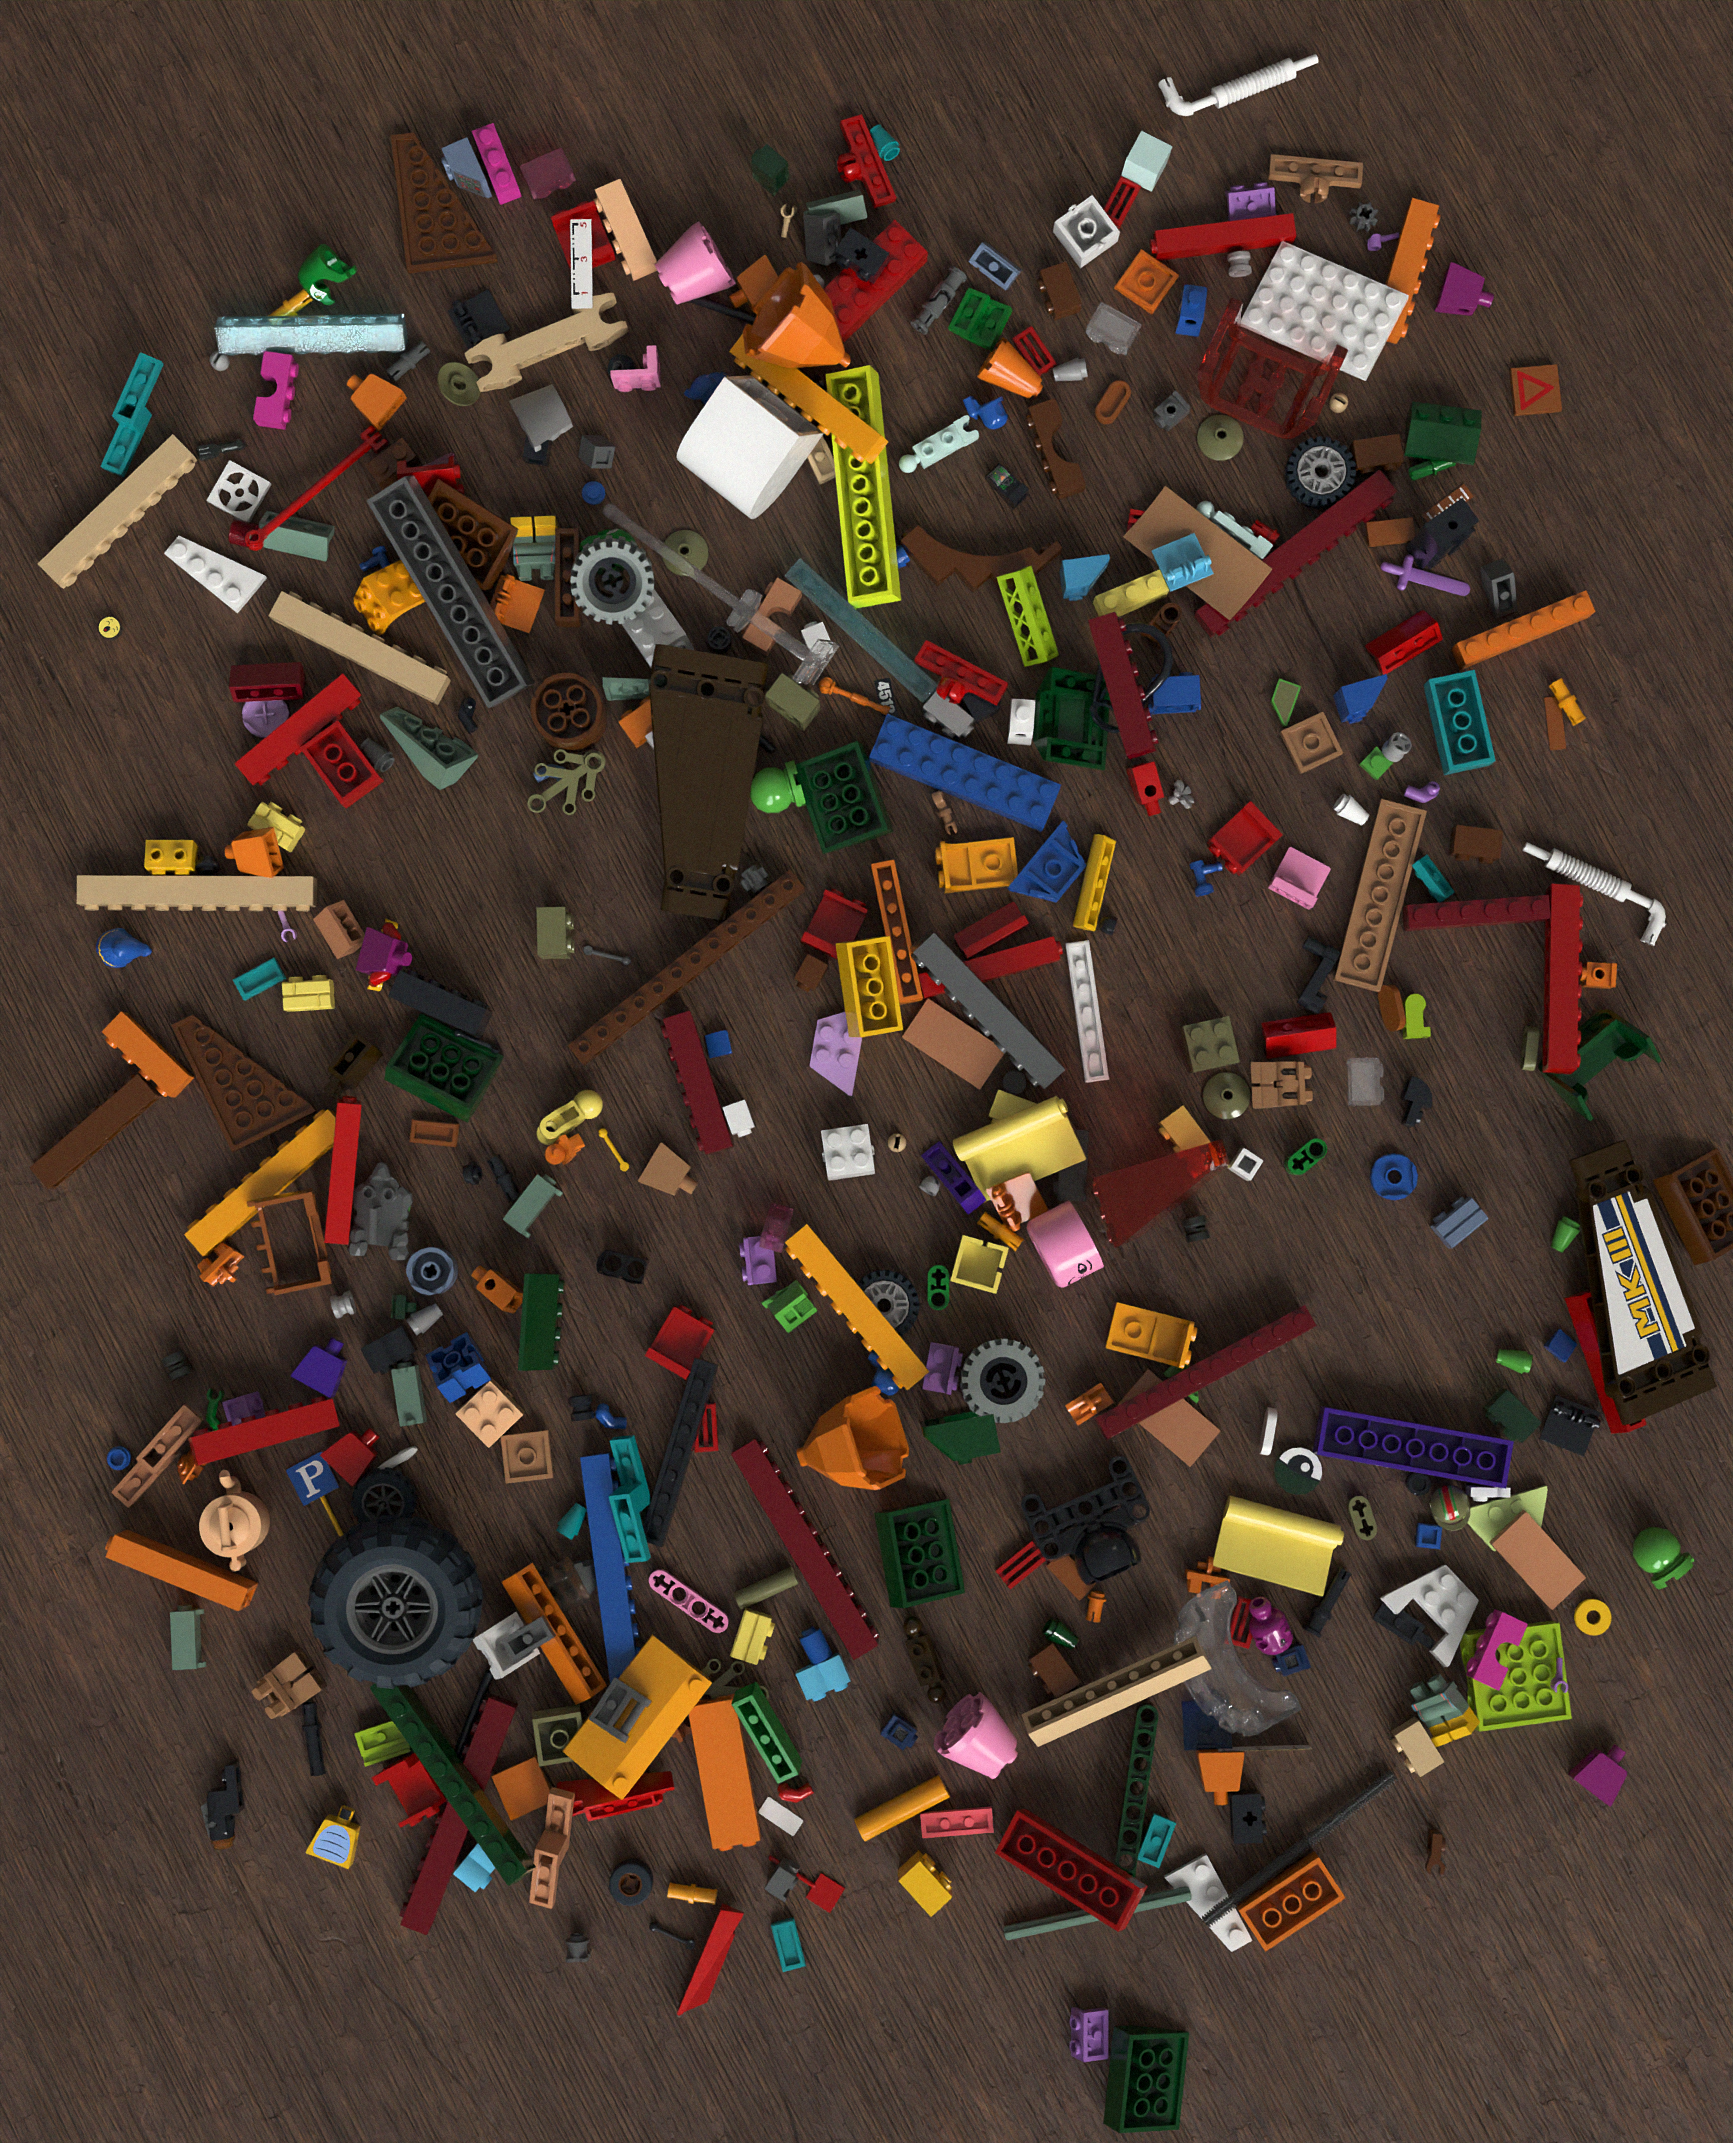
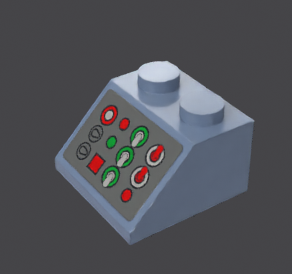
M467 137L441 148L444 157L440 159L449 180L454 179L459 188L486 198L492 197L486 178Z

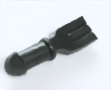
M236 439V441L227 443L221 442L220 445L212 443L197 446L199 461L216 458L219 453L226 454V452L242 450L245 448L246 443L242 439Z

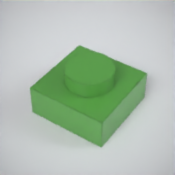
M1375 747L1359 765L1371 777L1378 780L1394 762L1388 760L1382 751Z

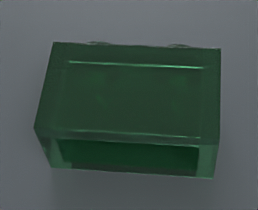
M766 144L762 149L758 148L752 155L753 179L775 196L789 180L788 161Z
M1501 1388L1483 1407L1487 1412L1485 1417L1493 1425L1499 1424L1504 1429L1503 1435L1512 1441L1523 1443L1542 1423L1508 1389Z

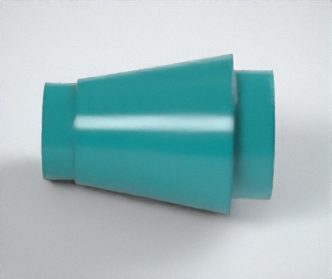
M876 125L870 130V135L879 157L885 161L894 159L900 152L899 143L881 125Z
M575 1503L557 1523L559 1526L556 1531L572 1540L579 1533L587 1509Z

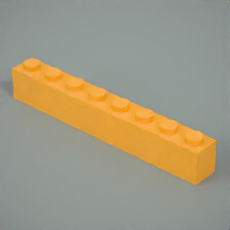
M743 334L729 351L736 357L733 360L743 369L748 366L752 370L751 376L760 383L763 379L768 382L767 388L778 396L779 393H782L785 396L783 400L793 409L796 406L802 409L800 414L809 422H812L813 419L819 423L817 426L819 430L827 436L831 432L836 436L833 441L843 449L847 446L853 450L851 455L861 463L865 459L868 463L872 464L887 445L888 441L797 368H786L747 356L745 354Z
M323 1109L313 1117L315 1121L308 1127L306 1125L302 1126L295 1133L297 1137L291 1142L287 1140L277 1148L279 1152L273 1158L269 1156L259 1164L261 1168L258 1171L248 1173L241 1180L242 1185L237 1189L233 1187L223 1196L225 1199L219 1205L215 1203L205 1211L207 1215L203 1219H196L187 1227L189 1231L184 1235L202 1256H209L215 1250V1247L221 1242H225L258 1213L255 1206L247 1207V1201L279 1195L333 1147L336 1117L333 1110L328 1109L325 1111Z
M808 1224L785 1242L788 1246L785 1248L786 1252L793 1260L798 1258L803 1265L800 1269L808 1278L811 1276L815 1278L818 1282L815 1287L824 1297L827 1294L834 1301L830 1304L839 1315L844 1313L849 1319L846 1322L848 1327L854 1334L858 1331L863 1336L862 1344L869 1352L874 1350L878 1354L877 1362L884 1370L889 1368L894 1374L892 1380L900 1389L902 1387H905L906 1390L910 1389L929 1373V1370Z

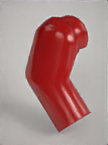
M809 1782L797 1789L790 1788L788 1783H781L777 1788L778 1796L782 1800L797 1803L814 1793Z

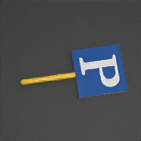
M321 1451L292 1466L286 1472L303 1506L318 1498L321 1499L339 1537H341L343 1532L324 1496L340 1486L329 1464L320 1456L323 1453Z

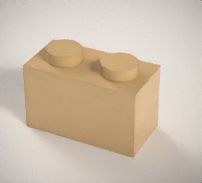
M1415 1716L1390 1731L1394 1737L1391 1742L1398 1753L1403 1751L1407 1758L1404 1760V1763L1411 1773L1415 1771L1421 1777L1444 1763L1422 1724Z

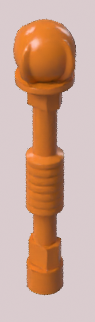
M829 677L819 681V689L824 694L829 693L831 695L834 692L843 695L857 704L872 707L884 715H887L891 707L872 702L867 697L858 693H851L841 689Z

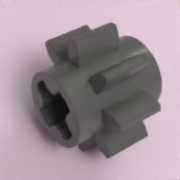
M1359 202L1357 209L1352 208L1349 213L1353 216L1349 224H1354L1356 232L1359 229H1365L1368 232L1370 224L1375 226L1378 221L1374 218L1378 213V209L1374 210L1371 207V202L1363 205Z
M753 865L741 874L744 880L740 883L746 892L752 890L754 894H757L769 885L766 881L769 875L763 867L758 869L756 865Z

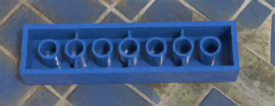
M889 714L886 715L869 756V761L1040 832L1044 829L1061 784Z

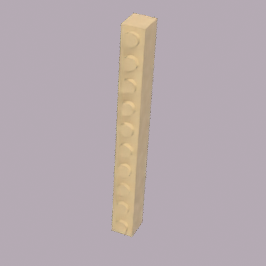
M77 875L76 904L84 906V910L92 911L99 910V906H108V910L120 911L122 907H131V910L145 911L146 907H155V910L169 911V907H178V910L192 911L193 907H202L203 911H216V907H225L226 911H240V907H249V911H263V907H272L273 911H287V907H296V911H310V907H317L318 879L313 876H274L273 878L263 876Z

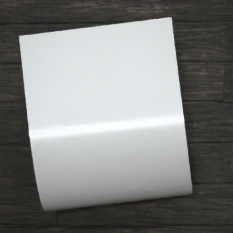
M753 376L724 377L683 438L677 452V460L750 519H754L761 515L778 498L824 433Z

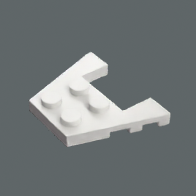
M1442 1565L1380 1598L1394 1614H1398L1414 1599L1445 1632V1635L1429 1651L1443 1667L1450 1665L1479 1601L1447 1565Z

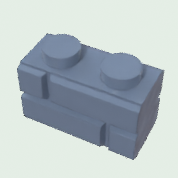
M986 241L980 244L969 260V263L976 268L979 267L983 274L1005 291L1011 287L1022 271L1021 268Z
M1459 1197L1451 1204L1453 1208L1447 1213L1442 1211L1433 1218L1435 1223L1430 1227L1448 1249L1455 1247L1488 1220L1487 1215L1471 1197Z

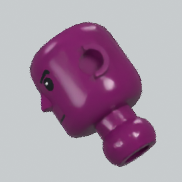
M1262 1596L1254 1598L1249 1604V1611L1253 1615L1249 1622V1628L1257 1648L1267 1655H1277L1284 1652L1293 1641L1292 1630L1285 1614L1278 1608L1271 1607V1602L1267 1598Z

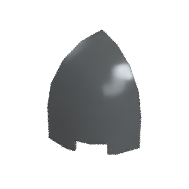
M593 1558L573 1562L570 1565L576 1593L580 1600L589 1597L597 1587Z

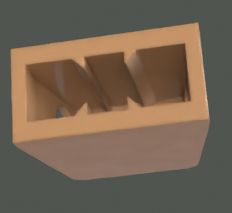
M663 1143L659 1144L638 1180L642 1184L674 1196L679 1188L692 1194L698 1184L697 1181L687 1176L691 1166Z

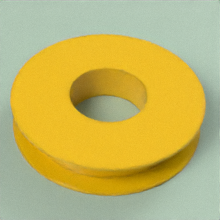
M1586 1599L1576 1607L1574 1621L1582 1632L1593 1636L1600 1635L1610 1626L1611 1612L1605 1603L1597 1599ZM1592 1610L1597 1611L1599 1614V1619L1594 1624H1590L1586 1618L1588 1612Z

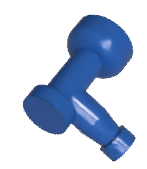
M385 546L373 549L374 557L359 564L363 572L379 564L382 569L390 565L385 554L387 552Z
M1203 860L1190 863V869H1193L1198 884L1195 888L1196 897L1214 892L1212 884L1206 882L1205 875L1215 871H1222L1221 862L1204 865Z

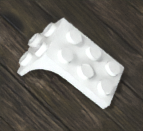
M655 589L652 591L650 602L646 604V609L642 613L639 611L637 617L633 620L629 617L625 619V623H621L650 668L652 666L655 644L694 650L686 633ZM655 667V669L669 671V669ZM662 675L655 676L657 679H665Z

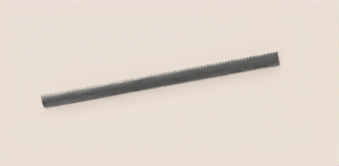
M1388 1770L1385 1774L1383 1773L1381 1778L1378 1777L1374 1783L1369 1784V1787L1367 1786L1362 1792H1359L1360 1794L1355 1795V1798L1352 1797L1348 1804L1345 1803L1346 1805L1341 1806V1809L1338 1808L1334 1815L1331 1814L1332 1816L1327 1817V1820L1324 1819L1320 1826L1317 1825L1315 1829L1313 1828V1831L1310 1830L1311 1833L1308 1832V1835L1306 1834L1303 1838L1301 1837V1840L1299 1839V1842L1296 1841L1294 1846L1291 1845L1289 1849L1287 1848V1851H1284L1285 1853L1282 1852L1280 1857L1277 1856L1275 1861L1273 1860L1270 1864L1268 1863L1266 1868L1263 1867L1264 1870L1258 1871L1259 1873L1254 1874V1877H1251L1252 1879L1249 1878L1247 1883L1244 1882L1242 1887L1240 1886L1237 1890L1235 1889V1892H1232L1233 1894L1230 1893L1228 1898L1225 1897L1223 1901L1221 1900V1903H1218L1219 1905L1213 1906L1214 1909L1211 1908L1212 1911L1209 1910V1913L1206 1912L1207 1914L1202 1915V1920L1211 1928L1210 1924L1212 1926L1213 1923L1216 1924L1215 1921L1221 1920L1220 1917L1223 1918L1222 1915L1228 1914L1227 1911L1230 1913L1232 1908L1235 1909L1234 1906L1237 1907L1236 1904L1240 1905L1239 1902L1242 1903L1241 1900L1244 1901V1899H1247L1246 1897L1249 1898L1248 1894L1251 1896V1893L1254 1894L1253 1891L1256 1892L1255 1889L1259 1890L1258 1887L1261 1888L1260 1885L1263 1887L1265 1882L1268 1883L1267 1879L1271 1881L1270 1878L1273 1879L1272 1876L1275 1877L1277 1872L1280 1873L1279 1870L1282 1872L1281 1868L1285 1870L1284 1867L1287 1868L1286 1865L1289 1866L1288 1863L1292 1864L1291 1861L1294 1862L1293 1859L1295 1861L1296 1858L1299 1859L1298 1856L1301 1857L1300 1853L1304 1855L1303 1852L1306 1853L1305 1850L1308 1851L1310 1849L1309 1846L1313 1848L1312 1844L1315 1846L1314 1842L1318 1844L1317 1841L1320 1842L1319 1839L1322 1840L1321 1837L1325 1838L1324 1835L1327 1837L1326 1833L1328 1835L1329 1832L1332 1833L1331 1830L1334 1831L1333 1827L1336 1829L1335 1826L1339 1827L1338 1824L1341 1826L1340 1822L1343 1824L1345 1818L1348 1820L1347 1816L1351 1818L1349 1815L1353 1816L1352 1813L1355 1814L1357 1812L1356 1809L1360 1811L1359 1807L1362 1809L1361 1805L1365 1807L1364 1804L1367 1805L1366 1802L1369 1803L1368 1800L1371 1801L1370 1798L1374 1800L1373 1796L1376 1798L1375 1794L1379 1796L1378 1793L1381 1794L1380 1791L1383 1792L1382 1789L1386 1790L1384 1787L1388 1789L1387 1785L1390 1787L1389 1783L1393 1785L1392 1782L1395 1783L1394 1780L1397 1781L1392 1771Z

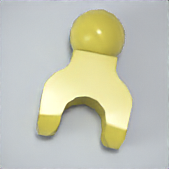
M593 1090L580 1091L574 1100L543 1118L536 1132L538 1140L544 1145L553 1144L560 1136L568 1134L584 1122L585 1119L597 1117L603 1108V1101L600 1095ZM552 1127L555 1132H549L546 1128Z

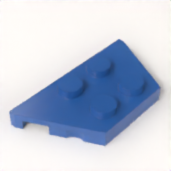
M1062 821L1009 885L1007 888L1009 891L1052 902H1057L1086 867L1082 856L1078 853V847L1074 839H1071L1067 831L1068 826L1066 822Z

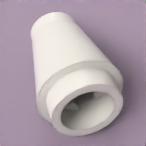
M1342 794L1333 806V809L1337 811V815L1361 826L1369 817V813L1351 795Z

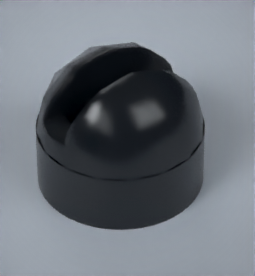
M1113 916L1103 917L1099 924L1101 931L1112 936L1118 918Z

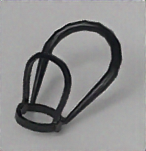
M1141 622L1125 624L1127 630L1123 631V635L1133 632L1149 634L1159 642L1163 650L1164 663L1161 672L1147 689L1144 688L1146 698L1142 699L1145 705L1147 699L1169 677L1173 665L1172 647L1166 635L1155 626ZM1098 660L1093 703L1089 711L1094 722L1100 728L1110 733L1120 732L1118 726L1108 725L1097 713V709L1100 706L1113 710L1111 701L1104 699L1108 692L1107 686H1105L1098 698L1104 676L1100 661Z

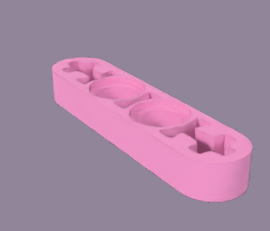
M657 1569L651 1573L649 1584L658 1594L712 1632L721 1633L727 1629L729 1617L719 1607L668 1571ZM661 1574L664 1575V1581L667 1584H670L671 1580L675 1582L668 1594L664 1592L667 1589L665 1585H655V1575L658 1577ZM677 1587L683 1588L686 1592V1597L681 1601L673 1597V1590ZM696 1601L703 1602L706 1607L705 1612L702 1614L694 1613L692 1610L693 1603ZM710 1608L714 1610L711 1613L712 1616L715 1618L723 1617L722 1622L724 1626L718 1625L714 1627L713 1619L708 1617L707 1621L703 1619L708 1614Z

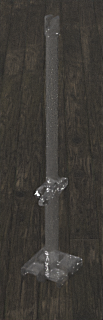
M612 503L605 506L603 515L615 524L622 526L732 607L734 610L728 617L727 624L733 626V630L739 632L747 624H753L803 661L792 677L793 680L799 684L802 682L804 684H815L838 649V644L832 640L817 639L813 647L809 649L758 611L762 598L761 593L748 589L739 599L627 517L623 511Z

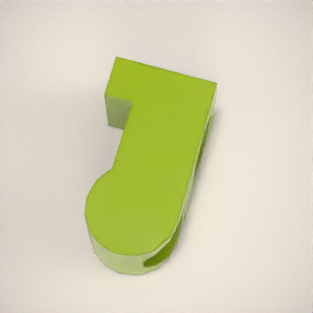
M1411 994L1402 1002L1406 1017L1403 1039L1428 1038L1431 1036L1430 1027H1424L1423 1011L1426 1007L1425 999L1419 994Z

